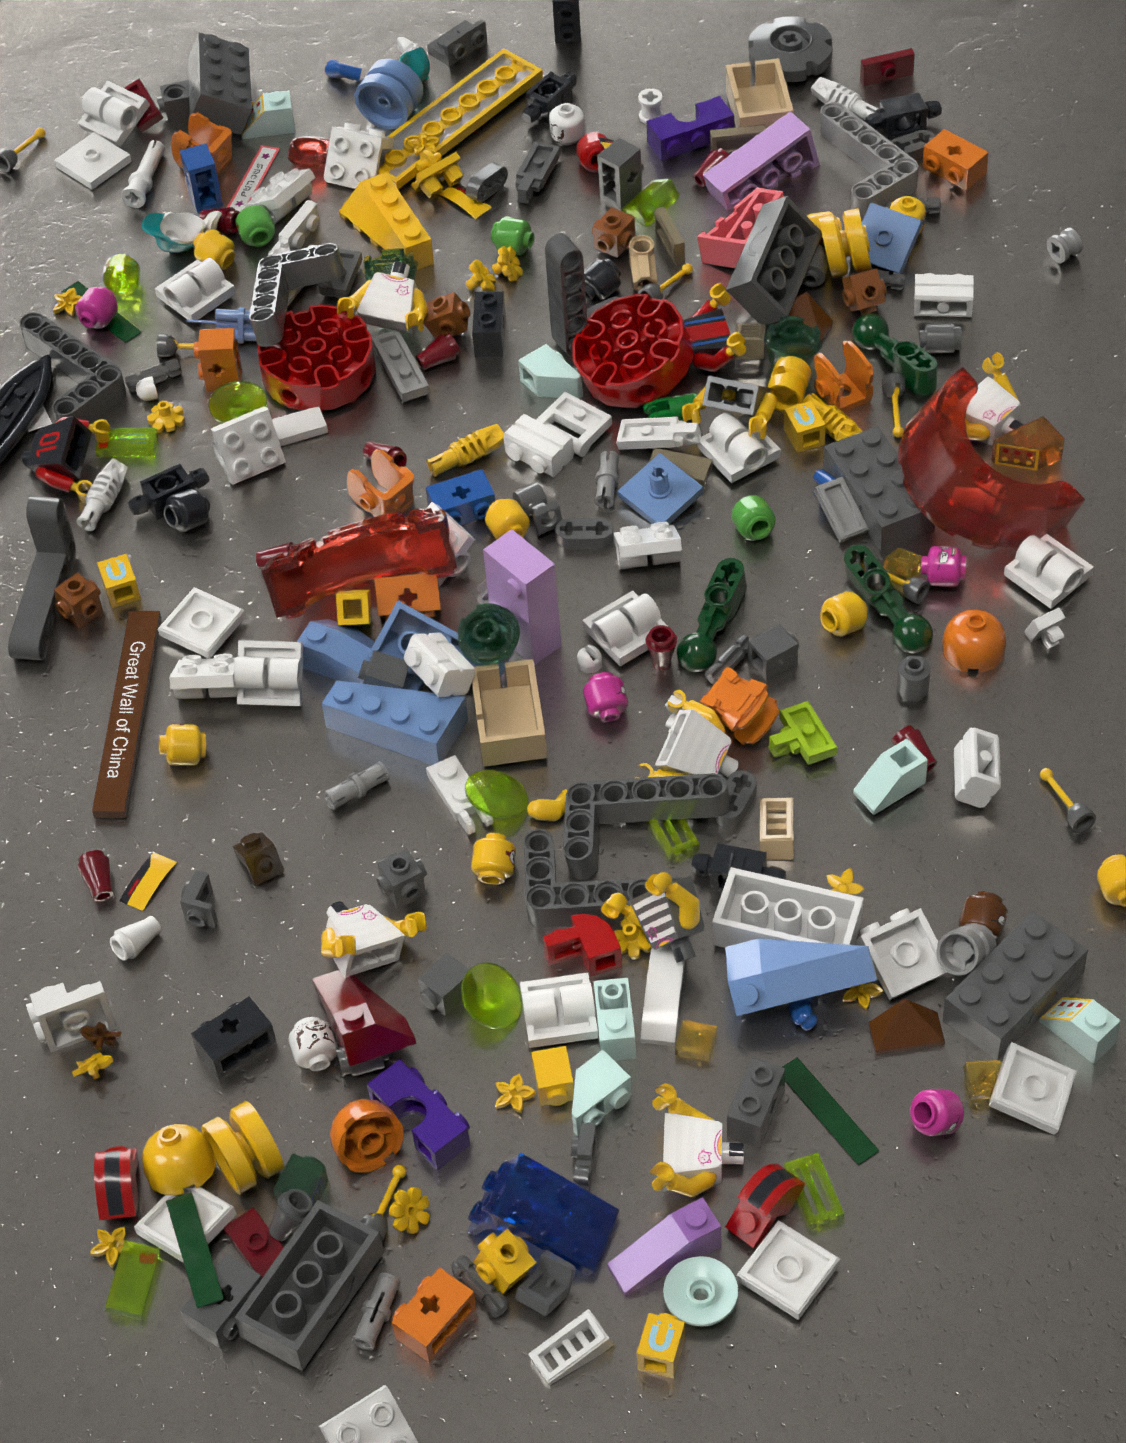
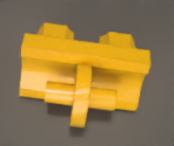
M429 150L422 151L420 153L421 162L416 164V168L420 172L416 174V181L411 184L415 192L421 189L431 199L443 189L438 181L439 178L444 177L450 187L459 183L464 176L458 166V162L461 159L457 152H454L442 159V155L439 152L432 154Z

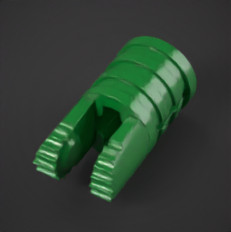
M694 392L682 396L678 395L672 398L667 397L654 400L643 405L644 412L647 415L649 414L648 418L678 417L679 421H683L682 407L693 403L697 394Z

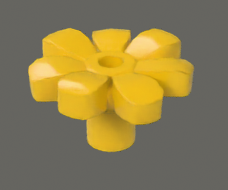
M503 246L498 249L500 256L497 257V263L492 265V270L496 275L503 273L505 277L508 276L510 282L517 281L518 277L523 275L522 268L518 266L520 265L517 256L515 257L516 252L511 246L508 248Z
M474 260L469 265L473 275L466 281L468 289L473 291L481 286L485 292L495 291L494 284L497 282L495 276L489 274V270L480 260Z
M160 401L158 405L151 409L152 414L147 415L148 424L153 425V430L156 433H162L164 428L167 432L176 429L175 425L181 427L185 423L184 416H182L184 413L183 408L180 405L173 407V404L167 401Z
M622 920L621 926L623 930L614 931L621 947V955L628 951L629 957L632 960H636L641 957L640 949L649 953L652 947L644 931L630 921Z
M410 1187L408 1192L398 1190L394 1194L395 1201L389 1208V1215L396 1217L392 1225L393 1228L401 1232L406 1229L407 1233L410 1234L417 1233L419 1230L418 1223L426 1225L430 1220V1214L423 1211V1209L429 1207L428 1197L422 1196V1190L417 1187Z

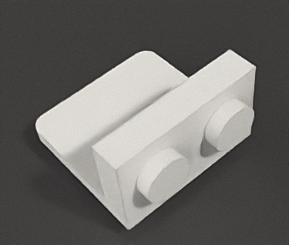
M345 123L344 127H332L324 180L328 183L355 189L361 181L378 175L382 149H392L394 138L385 136L386 131L369 128V132L360 131L361 126L352 123Z

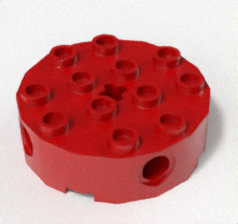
M633 294L617 298L595 310L586 320L588 324L581 331V334L577 333L572 344L573 363L582 376L583 382L592 397L608 406L637 408L659 397L667 396L686 375L693 359L692 337L688 333L685 322L674 304L664 298L662 300L650 298L648 294Z
M312 305L309 306V310L300 311L295 314L291 310L286 313L282 340L275 345L267 347L257 344L263 386L274 400L291 409L306 410L319 407L323 411L354 402L370 386L376 372L372 337L367 330V325L356 314H354L352 319L347 317V311L337 314L336 306Z

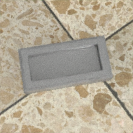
M843 476L815 487L814 493L839 543L868 532L869 528Z

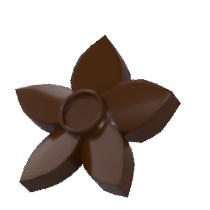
M98 1022L95 1027L85 1026L81 1027L80 1030L81 1035L91 1041V1045L97 1050H102L103 1043L117 1049L118 1042L116 1039L120 1038L122 1033L120 1031L109 1032L106 1025Z

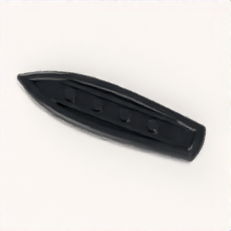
M44 355L16 372L0 387V463L28 430L46 399L52 374L51 357L49 355Z

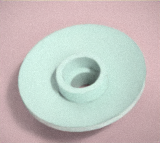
M691 1257L676 1264L668 1273L663 1288L664 1300L669 1311L680 1321H684L692 1326H710L724 1320L732 1312L738 1298V1285L734 1274L724 1263L710 1257ZM702 1293L705 1294L708 1298L705 1300H696L694 1297L697 1294Z

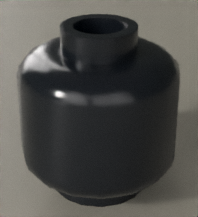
M595 259L584 270L585 294L589 300L596 298L597 300L605 301L621 285L620 276L622 273L610 259Z
M186 489L173 494L167 499L164 507L165 520L170 527L180 532H187L200 527L208 520L210 511L209 500L196 489Z

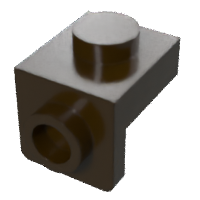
M263 832L248 834L239 843L232 846L236 857L247 867L252 882L255 885H259L284 872V867L274 843Z

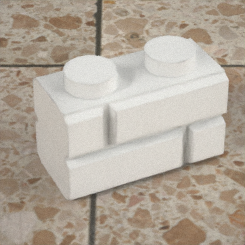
M915 274L914 316L972 318L973 275Z
M523 414L515 422V425H512L504 433V446L507 455L514 461L521 460L529 464L537 473L544 472L555 477L562 470V467L566 466L573 459V438L526 414Z
M429 633L428 635L414 634L410 638L403 658L406 664L438 697H447L451 694L453 696L465 695L469 691L476 672L475 668L441 633Z
M974 727L968 729L963 736V740H960L954 748L955 798L958 801L979 808H985L992 799V796L1001 788V776L999 775L1001 773L1000 742L998 735Z

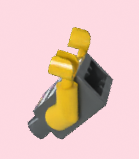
M708 376L706 386L694 398L693 403L682 407L683 421L687 422L692 419V423H701L700 410H704L707 406L753 415L755 417L749 419L748 436L751 437L752 433L760 432V439H764L767 433V422L776 408L777 400L769 387Z
M667 872L652 874L645 882V888L648 892L630 900V906L627 905V899L621 893L612 894L602 905L601 911L605 916L615 919L622 913L625 915L624 919L639 926L644 931L653 949L656 950L670 945L676 963L696 957L689 937L704 931L705 926L700 910V901L697 898L691 876L672 881V877Z

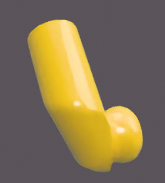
M564 789L555 800L537 799L531 801L527 807L528 815L543 821L559 820L565 814L567 789Z

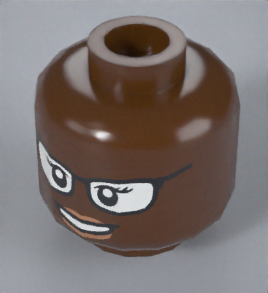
M978 891L976 895H971L965 900L958 925L959 927L971 923L984 925L991 930L995 940H997L1002 934L1008 910L1002 903V898L998 895L986 891Z

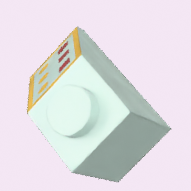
M290 91L265 93L254 102L252 111L241 134L242 140L295 133Z
M1062 997L1040 1018L1039 1022L1087 1060L1095 1064L1117 1043L1121 1020L1094 999Z

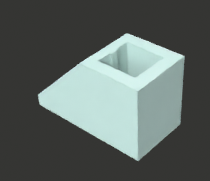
M547 344L518 360L520 381L536 396L559 398L564 392H567L578 399L583 397V379L577 368L571 367L559 352H555Z
M905 739L880 754L854 788L853 794L875 815L926 783L928 759L908 739Z
M628 978L593 981L600 1051L604 1050L614 1061L636 1059L635 1032Z
M604 1050L576 1069L572 1122L573 1132L577 1136L580 1134L581 1123H591L598 1126L606 1114L614 1108L619 1109L623 1107L632 1095L631 1077Z

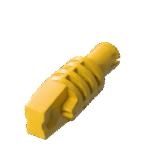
M812 393V395L808 394L802 401L804 403L812 400L826 424L825 432L835 439L836 442L863 432L856 422L845 415L843 411L834 405L826 404L815 393Z
M494 424L465 436V438L459 439L457 442L451 443L448 450L426 460L429 471L436 477L455 466H467L468 463L470 464L474 460L490 454L503 445L504 432L498 424Z

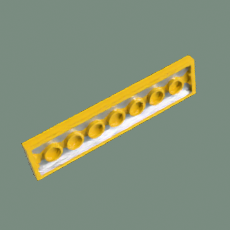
M503 48L387 136L394 138L393 148L382 149L378 175L386 172L397 189H400L420 172L416 168V164L421 162L420 155L415 157V147L407 145V140H418L420 132H423L427 138L429 136L439 138V144L435 147L436 153L439 152L443 156L543 78V69Z

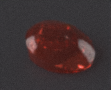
M315 136L294 138L290 142L287 158L298 167L316 168L326 163L330 140Z

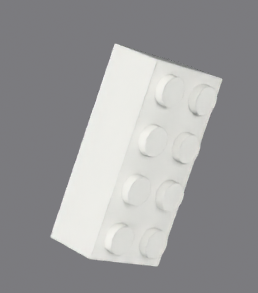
M731 867L712 921L713 945L725 948L746 941L764 938L855 945L862 923L864 898Z

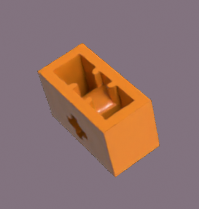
M943 129L924 145L923 168L967 191L987 173L989 152Z
M235 329L199 330V341L194 342L195 359H200L198 375L200 380H204L206 391L241 390L242 365Z
M437 572L374 579L378 616L385 615L386 621L396 602L400 601L399 595L405 594L406 588H410L411 593H417V599L413 600L412 606L409 607L428 617H434L435 610H441Z
M439 1267L432 1276H427L421 1281L416 1295L409 1303H403L394 1313L392 1326L395 1339L430 1363L477 1309L474 1291Z

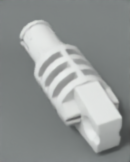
M820 77L811 87L812 95L823 103H840L863 120L869 114L880 113L879 108L863 101L860 94L854 93V91L839 83Z
M112 458L97 475L86 495V506L77 519V524L81 528L88 519L89 522L84 530L93 531L102 513L110 510L122 488L128 468L126 465Z

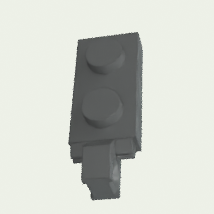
M540 142L533 143L516 174L517 202L528 204L533 197V192H539L543 188L561 155L560 146Z

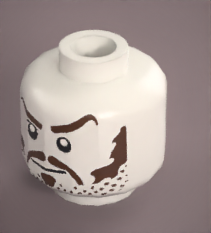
M564 103L556 106L549 115L550 134L555 141L563 145H572L583 137L585 133L584 113L579 107Z
M317 1017L304 1018L294 1025L288 1040L296 1064L311 1071H321L329 1067L330 1062L337 1056L336 1048H338L331 1025Z

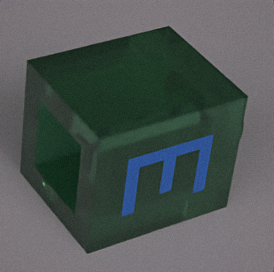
M292 1153L273 1189L277 1203L280 1195L290 1189H299L309 1195L313 1207L317 1200L321 1199L329 1183L325 1165L315 1157H302Z

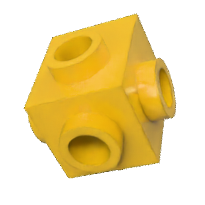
M508 1228L498 1237L494 1232L488 1235L477 1246L480 1252L473 1261L480 1278L487 1284L492 1283L496 1290L502 1294H505L524 1278L537 1263L528 1253L529 1249L524 1240L518 1235H513Z

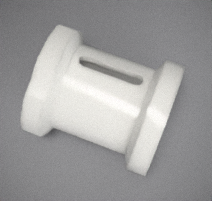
M656 89L641 91L638 96L642 107L639 113V120L647 125V120L663 115L662 110H660L663 96Z

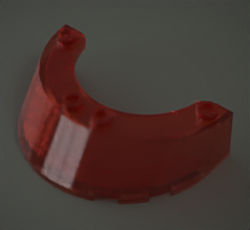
M962 367L913 415L905 427L899 443L898 464L902 466L904 474L903 484L909 496L919 510L938 528L952 537L957 534L971 540L972 545L990 550H996L998 547H1013L1014 550H1018L1022 542L1031 535H1035L1038 538H1042L1046 534L1049 536L1054 535L1068 525L1085 501V498L1071 484L1065 481L1029 484L1008 478L990 467L978 455L969 440L965 423L967 407L971 399L976 395L978 385L968 371Z
M418 508L410 511L409 516L404 517V514H401L399 511L327 531L328 535L322 536L323 540L318 542L315 541V538L304 540L291 546L292 550L288 551L287 556L282 552L272 557L263 567L262 574L276 617L286 616V619H294L304 615V610L318 600L350 586L353 589L369 585L372 579L399 576V573L424 572L428 575L435 574L436 578H443L454 574V569H457L458 565L445 510L437 509L434 514L432 508Z

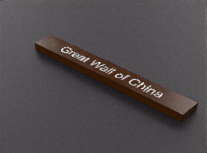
M129 611L92 813L94 818H126L159 635L158 628L161 623L160 611Z

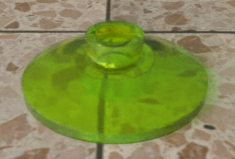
M234 381L216 389L209 399L208 406L212 417L223 424L261 407H266L267 397L264 390L252 382Z
M495 770L477 771L470 775L465 783L464 790L469 802L479 811L489 816L513 818L522 814L528 805L529 798L523 785L512 776Z
M484 962L473 966L464 975L461 984V996L465 1008L473 1019L491 1029L506 1028L517 1020L522 1009V995L518 983L505 968L494 963Z

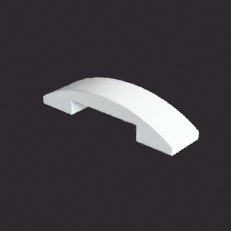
M670 945L656 950L651 948L642 1016L641 1043L675 1046L685 961L676 963Z

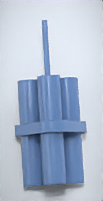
M239 307L238 310L216 309V321L186 320V322L216 324V329L234 328L239 344H244L245 341L257 342L249 318L250 311L246 310L245 307Z

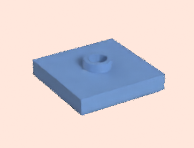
M870 202L862 225L866 226L871 251H868L871 265L890 272L903 273L923 222L917 218Z

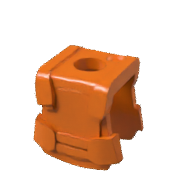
M198 112L192 113L188 122L189 135L182 130L172 135L171 148L173 158L177 165L183 168L180 150L206 143L215 162L218 176L232 161V131L225 126H217L209 121V118Z
M851 341L842 342L846 368L845 372L840 375L822 353L814 356V368L817 374L814 389L828 405H834L844 413L868 403L873 397V385L871 384L874 376L873 366ZM844 389L850 392L848 396L840 397V395H843Z
M376 449L373 451L371 458L373 476L377 479L378 484L387 489V491L382 493L376 489L358 469H351L348 472L347 488L349 496L354 500L355 504L365 511L371 512L381 524L388 525L413 505L414 474L405 466L398 467L394 463V458L382 449Z
M727 666L723 670V674L699 702L713 709L723 726L728 727L734 732L733 736L742 745L746 743L754 745L768 732L780 712L777 706V699L769 697L767 684L754 679L748 681L740 678L733 669Z

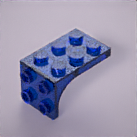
M519 1153L510 1161L505 1160L496 1172L490 1171L482 1185V1190L485 1191L481 1202L477 1201L468 1216V1220L471 1221L468 1233L476 1236L484 1230L505 1231L508 1228L512 1234L525 1239L544 1251H550L574 1265L578 1271L589 1276L597 1266L619 1209L525 1154Z

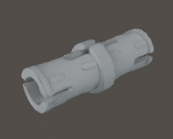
M607 451L601 453L599 471L595 476V483L597 485L595 504L601 508H604L605 498H607V508L613 506L614 491L619 482L617 474L619 456L613 451H610L609 460H607Z
M378 761L358 774L353 772L347 776V780L324 791L323 794L327 797L325 800L329 807L335 810L355 797L361 798L365 796L366 791L389 780L390 776L386 774L388 771L384 764Z
M383 1272L379 1273L370 1299L365 1301L361 1308L363 1316L355 1335H353L352 1342L362 1349H374L383 1323L387 1322L391 1316L390 1306L401 1283L394 1275ZM380 1300H382V1302L380 1303V1306H379V1308H378L377 1314H376V1316H375V1318H374V1321L371 1323V1320L373 1319V1316H374V1314H375V1311H376V1308H377V1306H378V1303H379Z

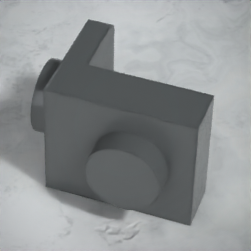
M196 870L191 880L184 884L180 904L186 921L199 927L208 926L215 928L218 920L214 906L208 903L213 889L207 872Z
M548 1250L544 1251L540 1256L537 1270L518 1287L515 1299L546 1317L569 1295L576 1270L575 1266Z

